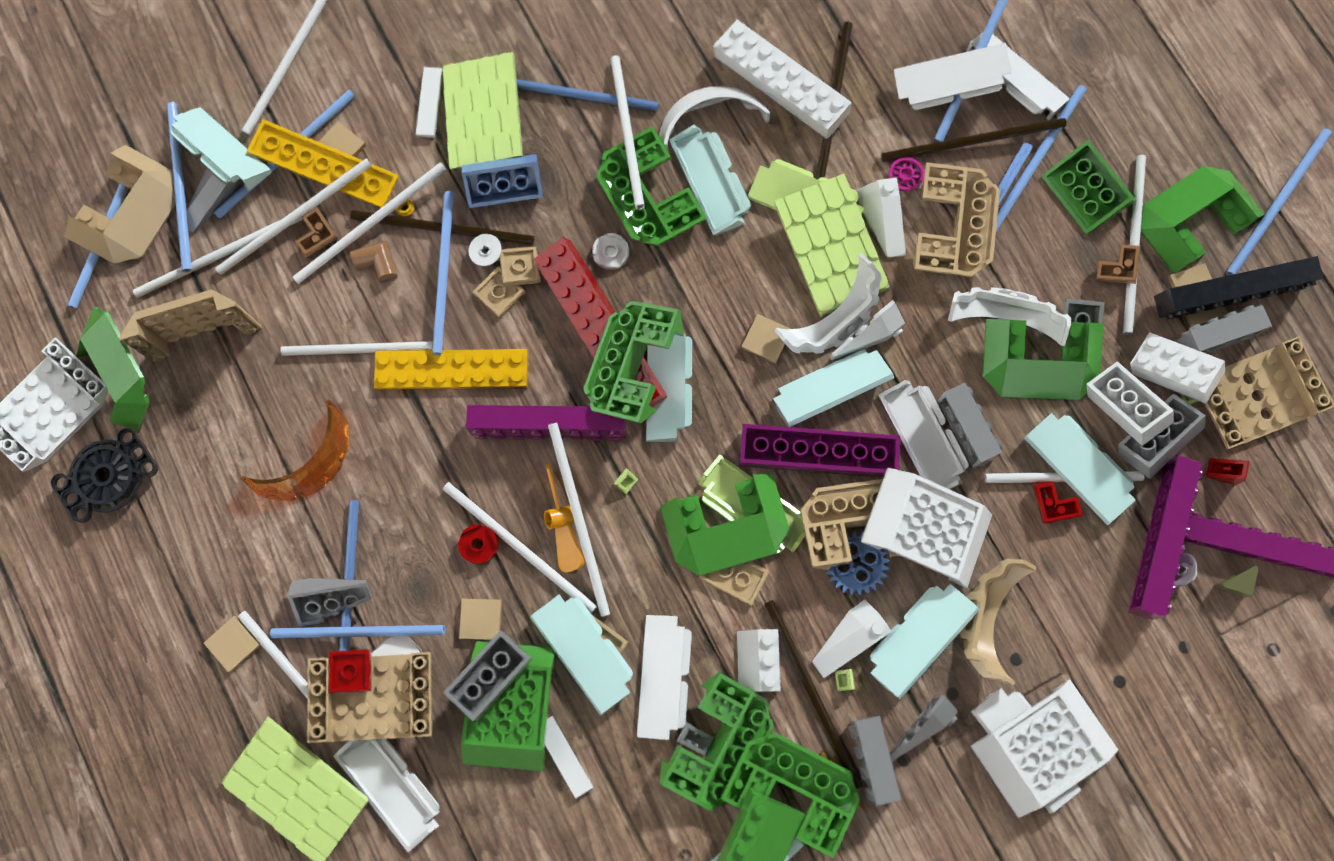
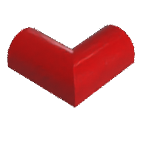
M1054 481L1033 486L1043 524L1083 516L1078 497L1058 500Z

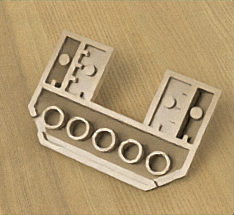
M127 145L110 153L114 159L104 173L106 177L131 189L114 217L110 219L83 205L75 218L68 216L64 235L68 240L115 265L123 263V261L143 258L176 206L173 170Z
M926 162L921 189H923L921 200L957 205L954 235L949 237L918 233L916 253L913 257L914 270L972 277L993 261L1000 189L989 180L988 175L983 169Z
M883 479L816 488L801 509L812 568L830 570L831 566L852 562L845 529L865 527L867 525ZM889 551L890 557L900 556Z

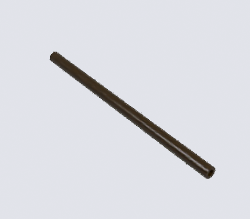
M844 22L832 85V88L839 94L841 93L853 26L851 22ZM833 133L828 139L823 137L816 179L825 178Z
M1065 118L884 152L881 153L882 162H887L904 157L918 156L1066 127L1067 122Z
M352 210L350 217L353 220L365 221L374 213ZM387 215L378 222L437 232L442 230L441 222ZM451 224V234L472 237L491 234L500 241L534 245L535 236Z
M771 600L764 605L775 628L778 629V634L843 768L851 772L857 790L863 784L774 601Z

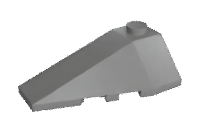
M1065 299L1063 315L1068 314L1071 317V322L1102 323L1105 302Z
M308 578L292 581L287 597L298 626L301 627L319 624L331 615L336 616L340 614V611L348 607L353 608L370 600L372 595L366 580Z

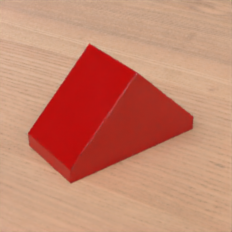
M1210 458L1206 477L1235 486L1246 481L1250 462L1246 460Z

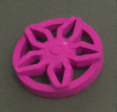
M900 158L891 165L889 178H893V173L897 176V181L899 179L902 181L898 183L899 190L914 191L923 181L924 169L913 158ZM904 162L903 167L896 166L898 163ZM912 163L915 164L918 167V169H912ZM920 178L919 182L916 184L914 179Z

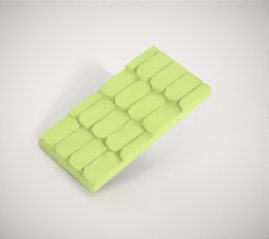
M502 53L496 56L443 66L450 169L462 168V165L523 156L514 53Z
M845 174L838 175L774 201L820 317L834 312L848 296L857 276L858 255L861 252L881 273L882 281H880L878 294L890 289L887 277L878 259L877 252L865 227V222Z
M268 716L222 780V784L228 791L246 803L248 808L271 824L276 831L295 844L296 848L313 861L326 860L368 801V797Z

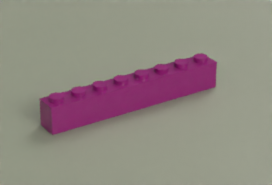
M1193 513L1188 521L1189 533L1184 538V542L1334 578V547H1321V544L1317 542L1304 543L1301 542L1300 538L1296 537L1284 538L1281 537V534L1275 532L1263 533L1261 529L1255 527L1243 528L1239 523L1230 522L1226 524L1222 523V520L1218 518H1202V515L1198 513Z

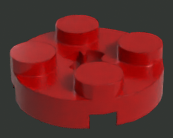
M478 524L471 525L462 532L458 541V550L460 555L470 563L484 564L496 555L498 539L490 528ZM475 540L483 541L481 549L473 548Z

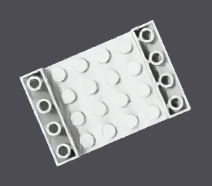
M56 337L42 350L47 357L0 402V450L22 472L47 462L104 405L108 389L104 382Z
M887 468L861 542L876 549H886L943 574L949 577V581L967 588L992 513L983 504L923 477Z
M1070 679L1052 690V694L994 733L985 735L971 745V748L1018 818L1045 806L1109 762L1118 751V748Z

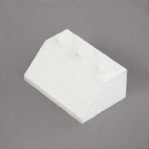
M778 629L737 631L738 683L753 692L780 691Z

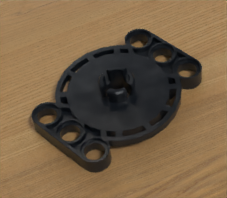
M124 428L119 431L117 441L100 440L83 448L72 461L68 476L62 473L54 475L51 479V487L70 517L76 522L86 523L91 519L92 511L111 512L126 506L138 493L143 476H155L158 472V465L138 434L129 428ZM131 433V441L125 443L123 440L124 435ZM141 448V456L135 458L133 456L134 450ZM151 463L152 470L149 473H144V465ZM104 469L110 471V477L105 482H103ZM65 478L66 484L59 488L57 486L58 480ZM136 483V486H135L134 490H133L132 493L130 494L131 490H132L133 487H134V484ZM74 493L76 496L75 501L68 503V495ZM125 497H127L126 500L117 505L118 502L122 501ZM111 505V508L101 509V506ZM84 508L86 511L85 516L82 519H78L77 512Z

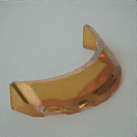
M329 399L326 401L328 424L324 439L315 455L304 466L291 474L276 479L259 480L244 476L240 479L257 495L273 500L291 501L310 496L324 488L326 483L331 481L341 469L346 452L348 453L349 423L347 417Z

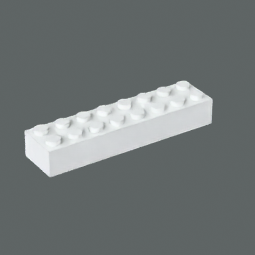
M736 20L713 45L714 56L826 139L831 136L851 113L852 102L739 20Z

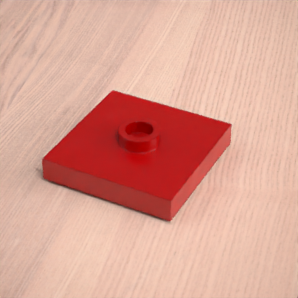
M370 649L329 652V693L371 691Z

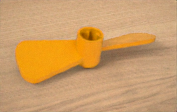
M548 463L546 464V469L556 508L545 510L544 521L548 529H555L558 567L562 572L567 573L581 569L585 559L571 526L574 522L570 506H560L552 467Z

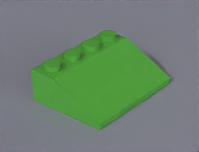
M1086 140L1041 176L1086 234L1101 226L1136 201L1135 197L1089 140Z
M749 788L717 861H785L806 814Z

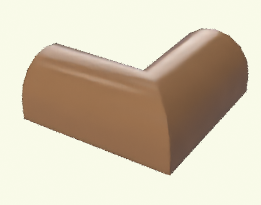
M316 207L302 216L311 232L295 242L303 255L308 258L337 240L338 237L319 208Z
M387 241L350 251L356 270L375 265L380 282L398 276Z
M1121 244L1118 262L1098 261L1096 281L1136 284L1141 246Z

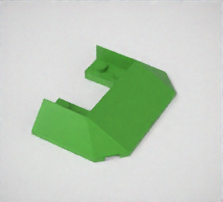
M653 126L633 136L639 176L671 160V156ZM622 142L603 153L596 178L632 240L659 246L707 220L689 187L655 204L641 179L645 207L637 210L634 204L625 143Z
M1202 166L1142 206L1141 234L1173 274L1181 271L1207 253L1184 225L1185 222L1200 212L1211 207L1233 235L1265 215L1230 171Z
M630 301L619 313L615 312L609 316L583 389L589 397V405L592 411L642 423L657 411L649 406L656 387L649 383L635 381L646 347L650 345L670 349L674 335L684 336L681 311L679 309Z
M94 307L80 338L76 357L90 356L92 363L95 365L115 404L109 422L134 431H140L150 403L148 395H144V376L127 345L120 340V332L109 312H101L100 308Z
M986 319L982 377L996 390L1000 397L1080 400L1087 394L1086 384L1101 374L1104 323L1071 322L1065 346H1062L1061 361L1024 359L1026 320Z
M753 474L754 478L735 483L744 518L710 528L706 526L698 495L680 500L675 497L660 506L675 562L702 576L775 555L790 529L773 474Z
M720 672L701 686L707 691L698 708L723 722L704 759L678 745L669 763L662 760L660 785L709 811L727 803L721 797L747 743L770 735L774 728L773 721L769 715L768 708L770 707L768 700Z
M777 733L749 741L721 799L740 809L749 788L769 796L776 780L813 800L795 838L834 858L860 802L851 772Z

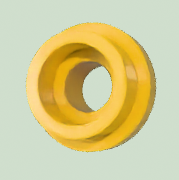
M408 199L397 207L396 212L402 217L412 215L415 209L413 202ZM407 206L408 209L403 211V207Z

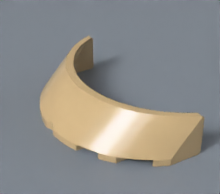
M1005 559L999 562L1000 565L988 573H984L978 579L979 583L973 592H969L967 598L978 606L980 610L961 630L960 638L963 639L964 653L967 659L970 660L981 676L1014 685L1015 681L1003 670L995 652L994 624L1005 596L1017 582L1036 571V566L1026 560Z

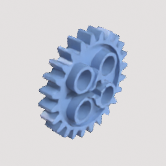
M855 531L853 532V537H849L847 534L849 548L856 547L858 549L855 555H851L852 561L857 562L860 560L862 566L874 571L870 572L860 565L855 568L854 563L851 562L846 564L850 567L846 573L838 570L840 565L831 566V570L826 573L827 576H833L830 579L831 583L837 582L836 589L842 586V592L845 594L847 590H850L851 596L854 595L855 591H858L860 597L864 590L869 595L870 588L877 591L875 585L882 586L883 583L880 579H887V575L883 572L890 570L889 567L884 566L890 563L889 559H884L888 556V552H882L883 549H876L862 543L861 539L864 532H861L860 537H857ZM868 555H873L876 557V561L870 564L865 561V558ZM859 573H865L868 576L865 581H859L856 577Z

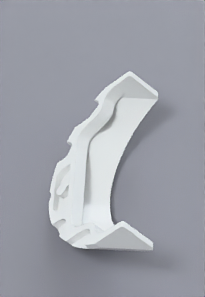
M724 86L706 87L687 94L673 105L663 120L659 138L668 151L669 136L673 133L674 125L683 113L733 98L742 101L747 109L759 110L763 115L765 123H768L770 120V111L755 97L739 89Z
M862 252L858 255L859 265L854 285L846 299L834 312L823 320L804 328H776L774 330L792 352L799 354L800 352H814L819 354L833 346L837 348L847 339L853 337L871 318L869 315L874 305L877 306L880 298L878 293L882 278L878 269Z
M976 287L971 288L970 292L961 293L958 291L954 293L948 317L950 322L967 317L1026 320L1027 326L1045 333L1061 346H1065L1071 326V317L1068 314L1063 315L1058 312L1054 304L1039 302L1036 296L1023 292L993 287L989 291Z

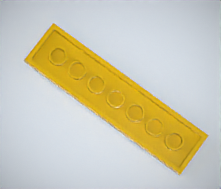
M262 119L247 149V153L325 186H329L363 161ZM371 164L372 166L338 190L373 206L382 208L388 203L399 180V175Z
M432 350L375 351L374 388L376 390L528 388V350H442V355H434Z

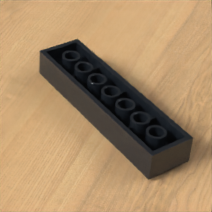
M1315 256L1170 288L1155 295L1154 299L1159 318L1167 316V320L1184 314L1187 316L1202 310L1205 312L1220 306L1223 308L1238 302L1241 304L1252 301V299L1258 298L1259 300L1275 294L1277 296L1293 290L1294 292L1304 290L1307 287L1317 285L1316 281L1324 279L1319 258Z

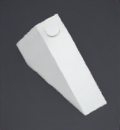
M897 178L877 180L857 189L859 206L864 207L863 213L868 221V225L876 235L886 258L906 256Z
M892 300L876 313L870 321V325H863L855 334L856 337L847 339L832 353L830 359L835 361L859 350L885 342L892 336L894 338L898 337L903 332L902 328L905 322L895 302Z
M864 600L848 611L812 663L821 676L825 678L889 634L891 629L881 615Z

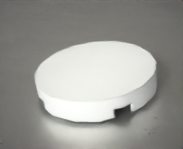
M607 233L596 239L592 249L594 261L605 270L621 268L626 264L630 252L625 239L616 233Z

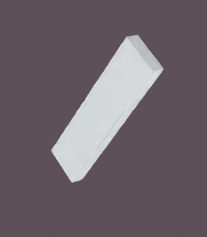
M424 67L416 127L417 137L435 138L443 75L442 68Z
M551 716L547 719L545 746L573 795L577 798L592 789L593 785L554 717Z

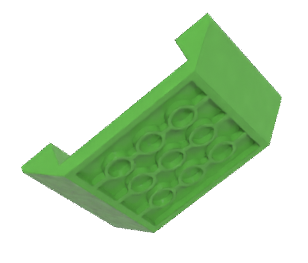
M476 641L471 662L489 642ZM519 645L533 660L478 721H472L466 714L464 715L461 742L462 764L544 771L546 753L544 745L551 675L555 663V652L552 647Z

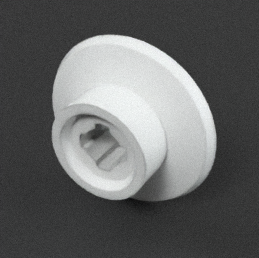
M491 234L477 236L469 246L470 259L480 266L494 263L501 254L500 241Z
M1183 553L1178 563L1180 564V571L1174 580L1176 587L1191 583L1197 576L1196 559L1191 554Z

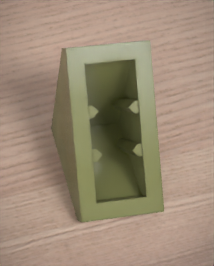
M1257 565L1248 567L1214 586L1218 590L1243 598L1253 595L1259 568Z

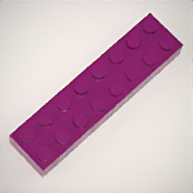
M467 405L466 429L475 439H486V436H493L494 439L499 440L505 439V437H513L516 440H523L525 437L543 440L544 437H551L548 425L553 423L558 424L562 440L563 437H571V440L590 438L593 441H600L602 438L620 441L621 438H626L625 419L594 412L590 406Z
M743 424L739 467L884 478L887 468L899 470L900 435Z
M1177 456L1163 467L1128 613L1153 620L1166 617L1170 612L1171 603L1169 601L1176 588L1174 580L1180 571V564L1178 563L1185 550L1183 542L1189 533V526L1187 525L1194 512V507H1192L1193 500L1196 499L1198 494V488L1196 487L1203 474L1201 469L1202 462Z

